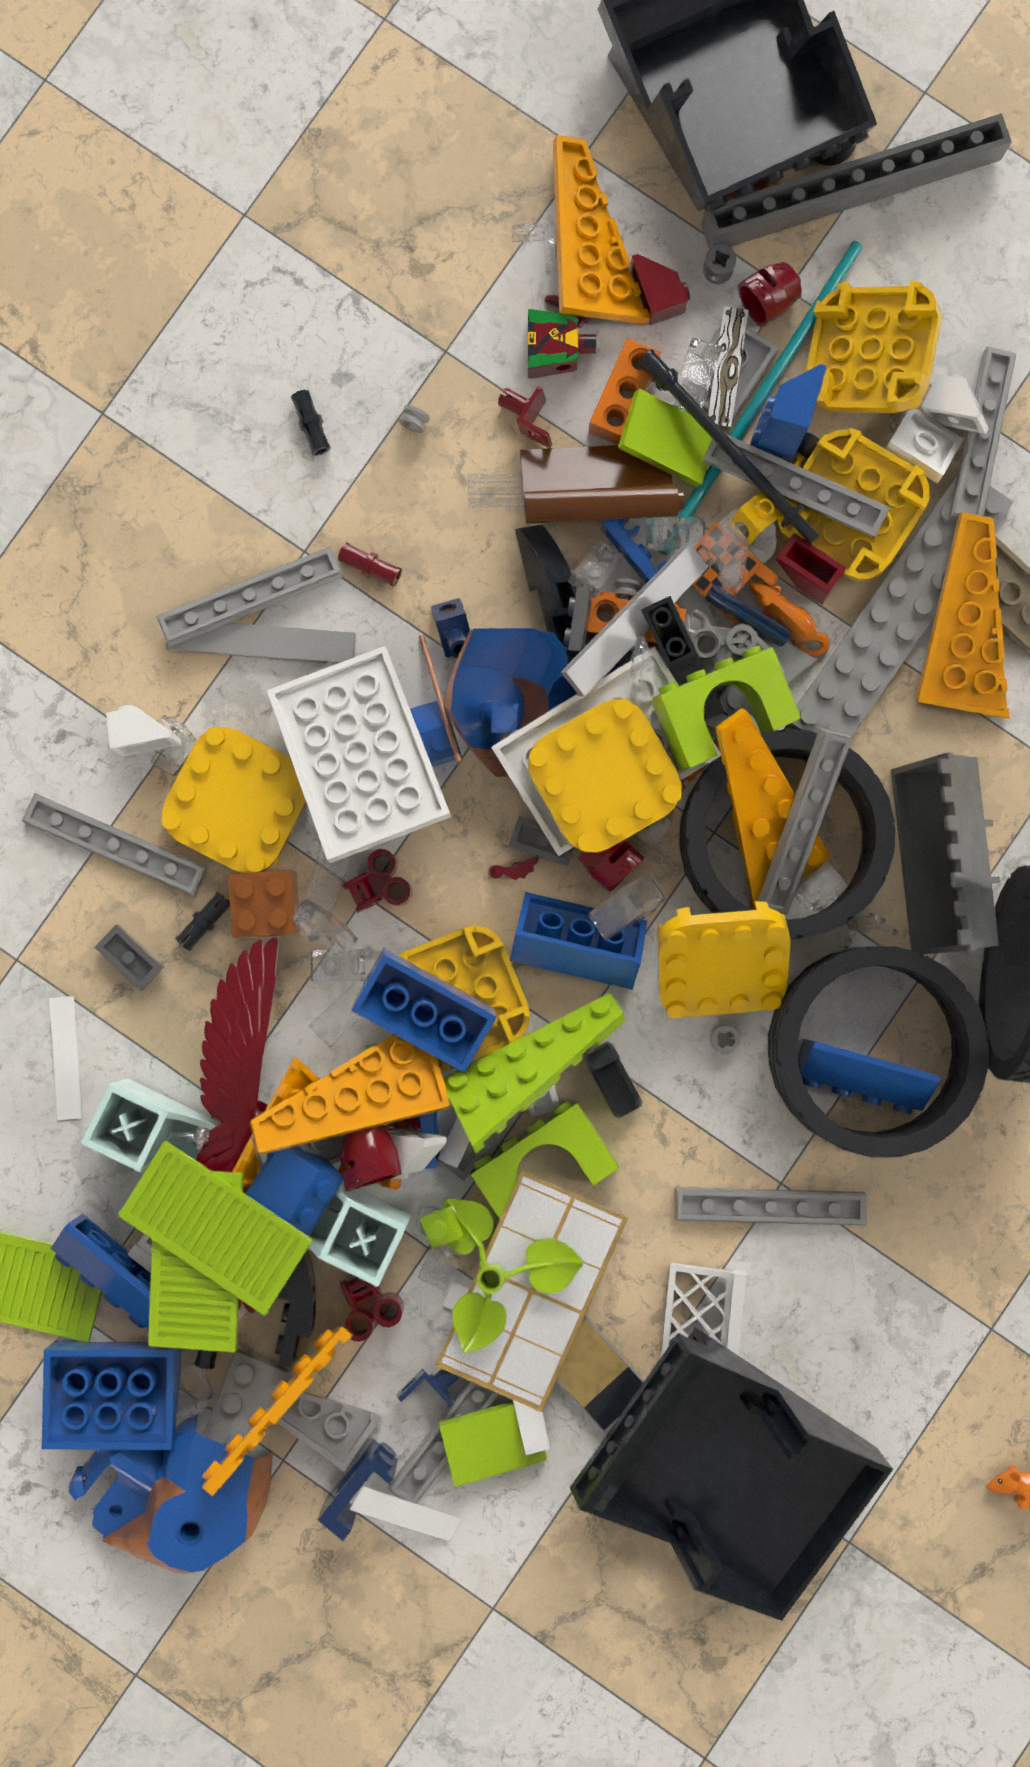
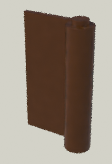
M618 445L520 450L526 524L678 516V510L684 509L683 490L678 491L677 484L673 485L671 474L619 449Z

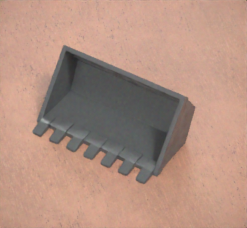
M948 752L891 769L911 950L922 954L974 951L977 948L999 946L992 884L1000 883V877H991L985 829L994 825L993 820L984 819L977 757L953 755V753Z

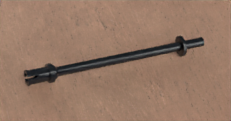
M653 349L649 350L640 359L639 366L656 382V388L659 391H669L766 498L772 501L778 511L785 517L781 522L783 528L791 524L810 545L815 542L819 535L800 515L805 507L799 505L794 508L678 383V372L674 368L670 369Z

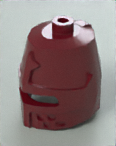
M788 263L772 264L763 267L738 284L739 297L743 307L748 310L749 316L759 327L766 326L782 316L802 296L801 279Z
M625 840L600 852L581 851L578 857L591 877L609 892L614 890L645 858Z
M372 1127L352 1132L342 1140L340 1152L341 1166L350 1165L352 1169L343 1173L345 1191L356 1190L401 1175L398 1151L386 1127Z

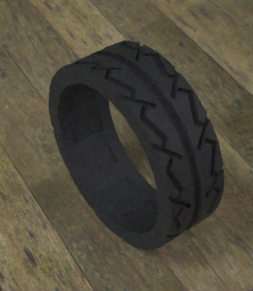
M782 729L761 733V736L774 758L785 757L808 762L818 733L808 730ZM850 748L837 781L849 794L859 816L862 829V851L858 867L848 887L833 903L810 916L786 919L790 940L824 934L849 922L852 917L857 916L872 902L885 882L895 853L896 829L890 798L874 770L858 753ZM721 756L704 771L690 792L680 820L679 837L684 872L695 894L713 914L752 910L734 898L719 881L709 861L705 843V826L709 806L721 782L727 777L726 767L722 763Z
M1030 865L1019 866L1011 874V877H1008L995 905L999 946L985 947L979 1008L982 1012L988 1034L989 1070L997 1079L1030 1083Z
M897 946L854 947L831 953L805 968L787 986L785 995L781 999V1006L774 1010L768 1032V1062L777 1092L786 1107H788V1110L806 1129L848 1152L870 1158H895L929 1149L946 1139L969 1117L985 1084L989 1068V1042H987L988 1034L980 1008L970 991H967L966 986L946 966L927 955L925 957L922 953ZM870 966L887 967L904 973L920 983L936 999L946 1017L951 1034L952 1049L948 1076L939 1095L930 1106L910 1122L893 1129L875 1132L851 1130L842 1127L830 1120L818 1108L803 1084L798 1066L797 1049L801 1023L810 1004L819 993L838 977L856 969Z

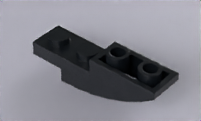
M543 524L515 529L529 591H538L547 632L555 633L557 639L564 646L566 628L571 629L573 617L568 616L570 597L576 598L577 590L572 573L560 548Z
M671 596L641 609L666 665L679 686L688 682L686 676L702 669L707 674ZM714 688L707 696L704 704L705 721L725 712Z
M308 1249L278 1295V1299L290 1301V1303L284 1304L281 1322L286 1323L284 1335L279 1334L275 1354L280 1355L278 1365L291 1367L296 1359L300 1336L310 1338L314 1331L317 1294L315 1274Z

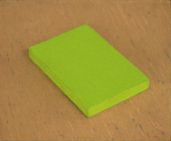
M639 388L634 392L618 448L698 487L703 483L708 465L703 462V458L712 438L690 414Z
M513 1401L438 1422L454 1487L547 1460L545 1450L529 1455L525 1454Z

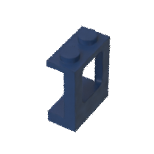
M373 1440L325 1498L318 1521L341 1541H344L351 1532L357 1513L350 1510L352 1504L349 1502L372 1473L375 1472L388 1484L394 1479L398 1463L395 1451L386 1443L382 1442L379 1444L376 1440Z

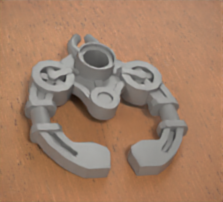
M696 609L693 611V616L702 621V627L694 630L690 627L691 616L689 614L685 615V627L707 673L716 670L714 664L733 655L743 657L741 652L757 645H760L761 650L769 648L757 636L756 631L751 626L740 624L732 629L713 626L710 618L705 613ZM706 638L714 639L716 646L712 652L705 654L699 651V645L702 640ZM749 707V712L755 719L752 709ZM722 716L712 722L709 720L705 721L711 738L718 739L716 726L730 716Z

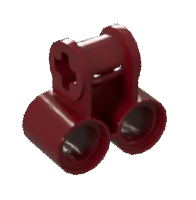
M378 849L370 854L367 861L369 872L363 873L342 885L345 890H349L355 901L357 913L376 905L382 899H385L394 906H403L410 901L413 892L408 881L401 877H392L397 871L398 862L396 857L386 849ZM380 856H388L391 860L389 870L383 873L377 872L374 866L376 859ZM402 883L405 886L406 894L401 900H393L390 897L389 889L393 884ZM359 887H361L366 899H364Z
M358 1277L350 1281L345 1279L340 1282L344 1297L352 1308L344 1326L352 1335L350 1337L351 1340L357 1342L365 1341L373 1332L376 1322L382 1327L388 1328L399 1323L404 1311V1302L400 1295L393 1292L382 1294L380 1285L377 1287ZM392 1303L398 1312L394 1316H386L381 1311V1305ZM363 1317L368 1322L369 1327L366 1330H357L352 1324V1319Z

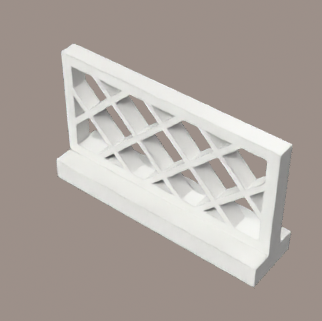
M671 1263L661 1356L668 1348L669 1341L677 1333L688 1337L684 1329L696 1319L706 1329L708 1336L739 1356L747 1271L738 1269L731 1271ZM676 1271L690 1273L697 1284L683 1294L675 1283ZM697 1274L707 1276L701 1280ZM713 1276L727 1278L726 1290L716 1298L704 1284ZM701 1287L711 1302L698 1312L687 1297ZM674 1291L680 1296L676 1301H674ZM725 1297V1304L723 1308L720 1305L719 1301ZM684 1301L694 1316L680 1326L673 1317L672 1311L675 1306ZM715 1305L723 1315V1322L712 1330L701 1315ZM672 1322L676 1330L670 1334ZM722 1329V1335L720 1340L717 1337L716 1333Z

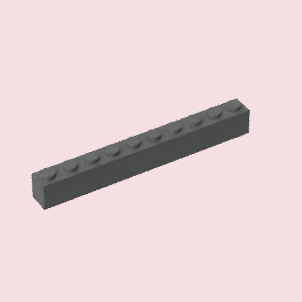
M1002 113L768 187L740 199L737 197L728 200L726 205L712 212H709L707 207L704 210L701 226L709 249L717 244H725L732 247L1001 161L1012 141Z

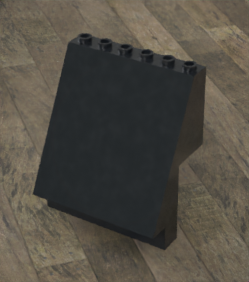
M601 0L597 10L612 44L608 58L698 212L707 207L709 212L715 211L726 205V199L735 194L738 199L745 197L756 190L755 185L765 181L766 186L773 184L784 177L783 172L791 168L795 172L801 171L813 164L811 159L822 155L823 159L829 158L840 152V146L849 141L851 146L857 145L868 139V132L877 125L835 11L829 12L820 24L814 27L804 0Z
M695 1327L688 1337L677 1333L574 1480L570 1490L581 1511L670 1543L694 1590L782 1621L888 1478L893 1468L877 1447Z

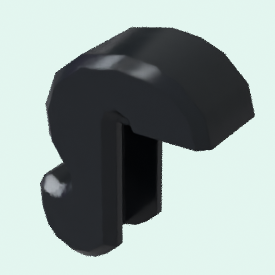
M605 1042L584 1054L583 1059L614 1117L621 1118L642 1106V1100L612 1043Z

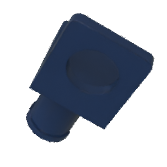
M460 598L431 606L444 655L447 658L452 656L458 658L470 631ZM455 608L450 613H441L445 609Z
M442 1367L435 1375L431 1374L429 1376L422 1368L396 1396L402 1402L425 1379L446 1403L452 1407L454 1402L447 1395L449 1393L447 1389L461 1375Z

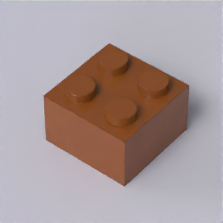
M280 870L228 875L232 938L245 939L301 934L296 871Z

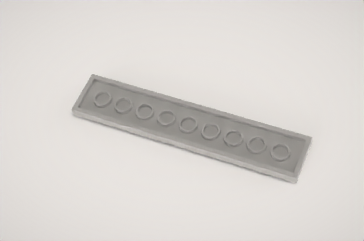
M958 473L796 705L801 719L790 723L795 729L818 733L819 729L822 728L848 734L852 737L935 617L944 580L942 575L946 571L957 521L949 520V514ZM990 486L984 516L994 518L996 529L1014 502Z

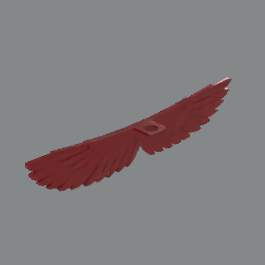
M272 937L266 943L264 949L262 940L253 943L249 956L247 950H243L238 957L237 966L234 963L229 965L226 983L223 979L219 980L217 1000L211 999V1023L209 1021L205 1022L204 1035L206 1041H202V1054L205 1059L200 1060L201 1070L206 1079L200 1078L201 1090L205 1095H200V1099L205 1109L213 1117L221 1121V1124L209 1130L199 1140L197 1149H201V1151L196 1156V1161L211 1171H233L253 1134L250 1122L258 1117L257 1102L262 1059L277 979L276 967L279 940L276 937ZM239 1299V1302H238V1309H240V1305H241V1300H240V1299ZM243 1302L245 1309L249 1313H255L256 1310Z

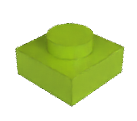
M451 1205L419 1218L432 1248L457 1240L463 1236Z

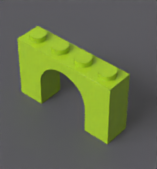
M760 645L747 649L741 652L742 659L735 662L732 657L714 664L716 670L706 674L705 670L702 669L686 676L687 683L680 686L677 685L676 681L658 688L659 695L650 698L662 730L667 736L670 750L679 770L694 767L718 756L705 724L704 704L709 693L719 684L733 686L744 694L750 704L761 733L777 730L801 719L773 647L761 650Z
M568 1100L552 1110L555 1114L553 1117L545 1122L542 1118L536 1120L526 1127L528 1131L526 1135L520 1139H517L515 1135L500 1145L502 1151L493 1157L487 1153L474 1163L475 1169L471 1171V1176L499 1219L517 1182V1169L520 1161L527 1152L537 1146L552 1144L568 1150L575 1157L592 1185H595L620 1168L577 1101L572 1104Z

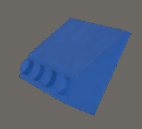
M148 1342L52 1343L44 1349L41 1449L172 1450L181 1380L182 1348L150 1347Z

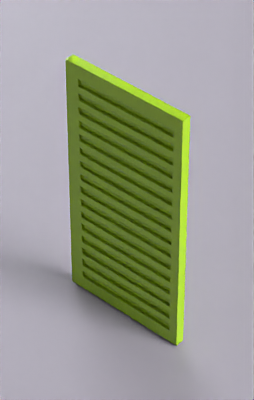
M168 1141L163 1142L125 1205L118 1212L120 1218L264 1316L269 1313L270 1307L313 1241L312 1238Z
M212 1171L243 1192V1173ZM152 1239L148 1346L235 1353L237 1351L239 1298Z
M0 1232V1322L73 1340L90 1342L102 1291L96 1286L93 1288L85 1284L79 1277L81 1273L72 1266L66 1267L55 1258L56 1253L50 1249L53 1244Z

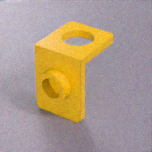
M760 492L738 509L727 523L726 529L747 549L759 534L780 518L782 514L772 501ZM738 522L746 525L749 530V536L741 534L737 527Z

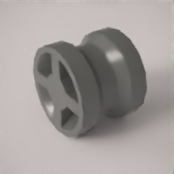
M717 244L708 250L704 261L703 273L709 282L723 284L731 278L737 259L731 247L725 244Z

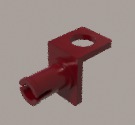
M538 386L529 399L508 387L503 389V393L506 396L500 394L498 405L519 415L516 421L521 434L547 448H551L553 444L549 433L532 424L546 402L543 388Z

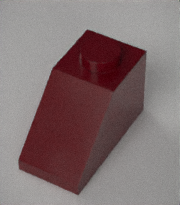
M640 254L632 255L630 271L634 282H638L641 290L640 299L644 309H647L650 315V325L684 314L687 303L690 300V292L686 282L681 283L678 272Z
M796 533L791 536L775 559L798 589L822 605L839 583L846 570L845 566L812 544L810 545Z

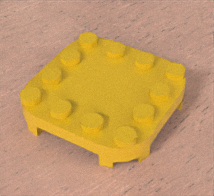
M910 280L909 286L852 287L849 281L837 284L838 288L829 293L822 302L817 300L813 310L816 322L806 371L819 364L827 365L815 407L830 412L896 413L906 411L907 409H916L921 404L922 397L925 395L930 383L942 322L941 308L933 292L924 287L922 282Z
M853 428L836 430L830 434H825L817 442L816 448L803 466V469L890 508L875 539L807 508L800 515L819 535V538L812 545L846 567L843 577L855 582L861 581L866 583L880 576L889 567L922 516L930 499L929 483L925 477V472L918 465L914 467L862 436L861 431ZM787 500L794 508L799 506V504ZM783 515L778 518V530L787 542L794 533L802 537L791 524L784 528L781 526V522L785 518Z
M612 699L598 704L544 735L534 744L529 754L528 772L531 781H533L566 841L583 852L596 853L611 848L665 817L676 807L682 797L681 781L676 768L646 715L628 699Z
M211 727L200 736L190 751L165 799L161 822L169 835L178 842L241 873L265 872L272 867L274 868L281 859L279 857L307 802L291 757L238 730L228 727Z
M755 901L754 910L703 915H691L689 907L677 909V916L668 920L664 925H658L656 933L658 940L657 985L661 1004L666 1009L667 1015L670 1018L746 1013L760 1010L773 1011L781 1006V999L784 997L788 986L791 940L785 915H781L778 911L769 908L767 902Z
M476 925L463 927L410 950L403 951L398 955L495 1009L497 1018L472 1061L522 1038L528 1029L530 1012L527 1000L512 963L509 961L510 958L504 944L498 935L490 929ZM437 1058L441 1072L455 1068Z

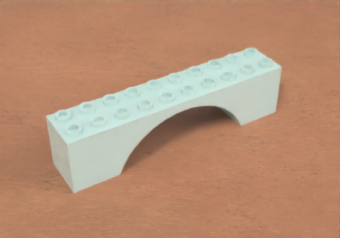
M127 1078L109 1083L80 1144L136 1171L145 1172L164 1141H168L196 1160L197 1154L201 1151V1149H197L199 1140L209 1130L221 1123ZM342 1181L310 1233L309 1237L313 1241L308 1248L319 1259L378 1287L412 1214L360 1189L345 1191L344 1182Z

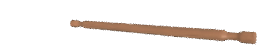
M420 635L419 640L423 647V654L449 742L454 751V759L456 763L462 761L461 756L457 750V743L444 705V699L430 652L426 646L425 636Z

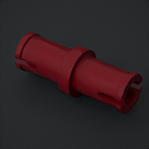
M347 542L340 549L338 561L361 570L362 575L366 577L373 576L394 587L402 574V568L379 559L378 554L374 552L368 554Z

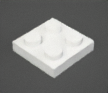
M913 409L907 411L885 449L914 467L918 465L925 472V477L938 483L951 463L963 438L919 410Z

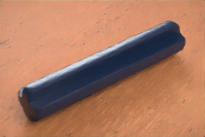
M713 585L708 591L705 598L707 602L741 623L751 626L757 633L778 646L785 645L790 638V630L718 585Z

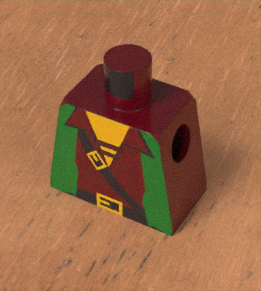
M528 309V378L576 371L578 354H596V334H578L577 317Z

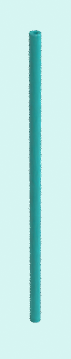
M852 241L729 436L738 440L742 439L814 326L816 316L813 310L817 300L822 302L829 293L838 288L837 284L842 282L863 249L860 242ZM712 465L708 467L702 485L694 489L685 503L684 509L680 511L657 547L660 553L668 555L719 475L720 469Z

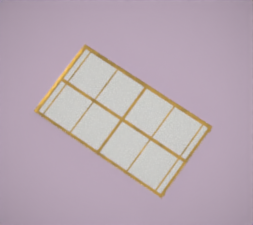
M521 1170L485 1251L487 1263H498L506 1271L527 1265L528 1262L525 1256L527 1247L538 1239L552 1238L571 1246L582 1258L583 1266L566 1288L553 1294H546L536 1290L529 1281V1271H524L511 1278H507L504 1286L496 1293H492L490 1300L502 1303L507 1312L505 1328L498 1338L482 1349L464 1353L461 1350L458 1336L452 1325L435 1366L533 1408L535 1411L543 1412L628 1217ZM479 1265L467 1294L476 1292L485 1298L484 1292L477 1284L478 1273L482 1270Z

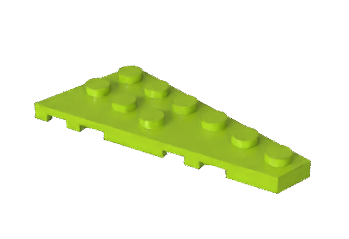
M611 993L469 1064L465 1073L457 1070L443 1077L448 1098L476 1154L485 1147L483 1142L494 1132L499 1134L507 1127L506 1122L518 1111L524 1112L561 1079L559 1074L568 1066L572 1065L575 1067L583 1059L581 1055L592 1045L602 1043L626 1021L623 1011Z

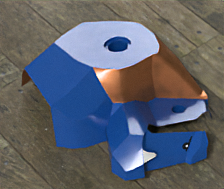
M474 628L469 631L454 665L444 700L445 708L456 730L467 746L495 777H509L491 749L492 746L500 742L499 737L507 732L520 730L578 694L561 673L568 665L565 648L557 639L555 633L533 628ZM613 666L612 669L605 676L614 672L619 667Z
M198 1414L185 1419L175 1427L172 1450H95L83 1466H77L69 1483V1493L76 1501L77 1498L86 1494L107 1466L114 1467L119 1476L94 1507L93 1528L104 1535L103 1542L179 1574L205 1570L224 1559L252 1537L266 1506L271 1483L273 1452L258 1458L245 1454L241 1464L213 1496L202 1488V1484L206 1481L202 1477L203 1473L215 1460L220 1464L228 1452L225 1450L226 1445L196 1433Z

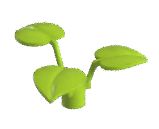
M448 1198L444 1201L442 1208L451 1205L463 1236L447 1244L452 1250L461 1255L469 1254L477 1246L480 1256L479 1265L482 1268L477 1276V1284L484 1292L485 1298L476 1292L465 1294L456 1302L452 1312L453 1326L458 1336L461 1350L464 1353H469L486 1347L498 1338L504 1330L507 1322L506 1308L502 1303L490 1300L492 1293L499 1291L506 1283L507 1278H511L524 1271H529V1281L536 1290L546 1294H553L563 1290L570 1284L577 1272L582 1268L583 1260L568 1244L557 1239L543 1238L534 1241L527 1247L525 1252L527 1265L506 1271L498 1263L488 1264L485 1248L481 1241L487 1240L493 1232L494 1221L492 1214L479 1202Z

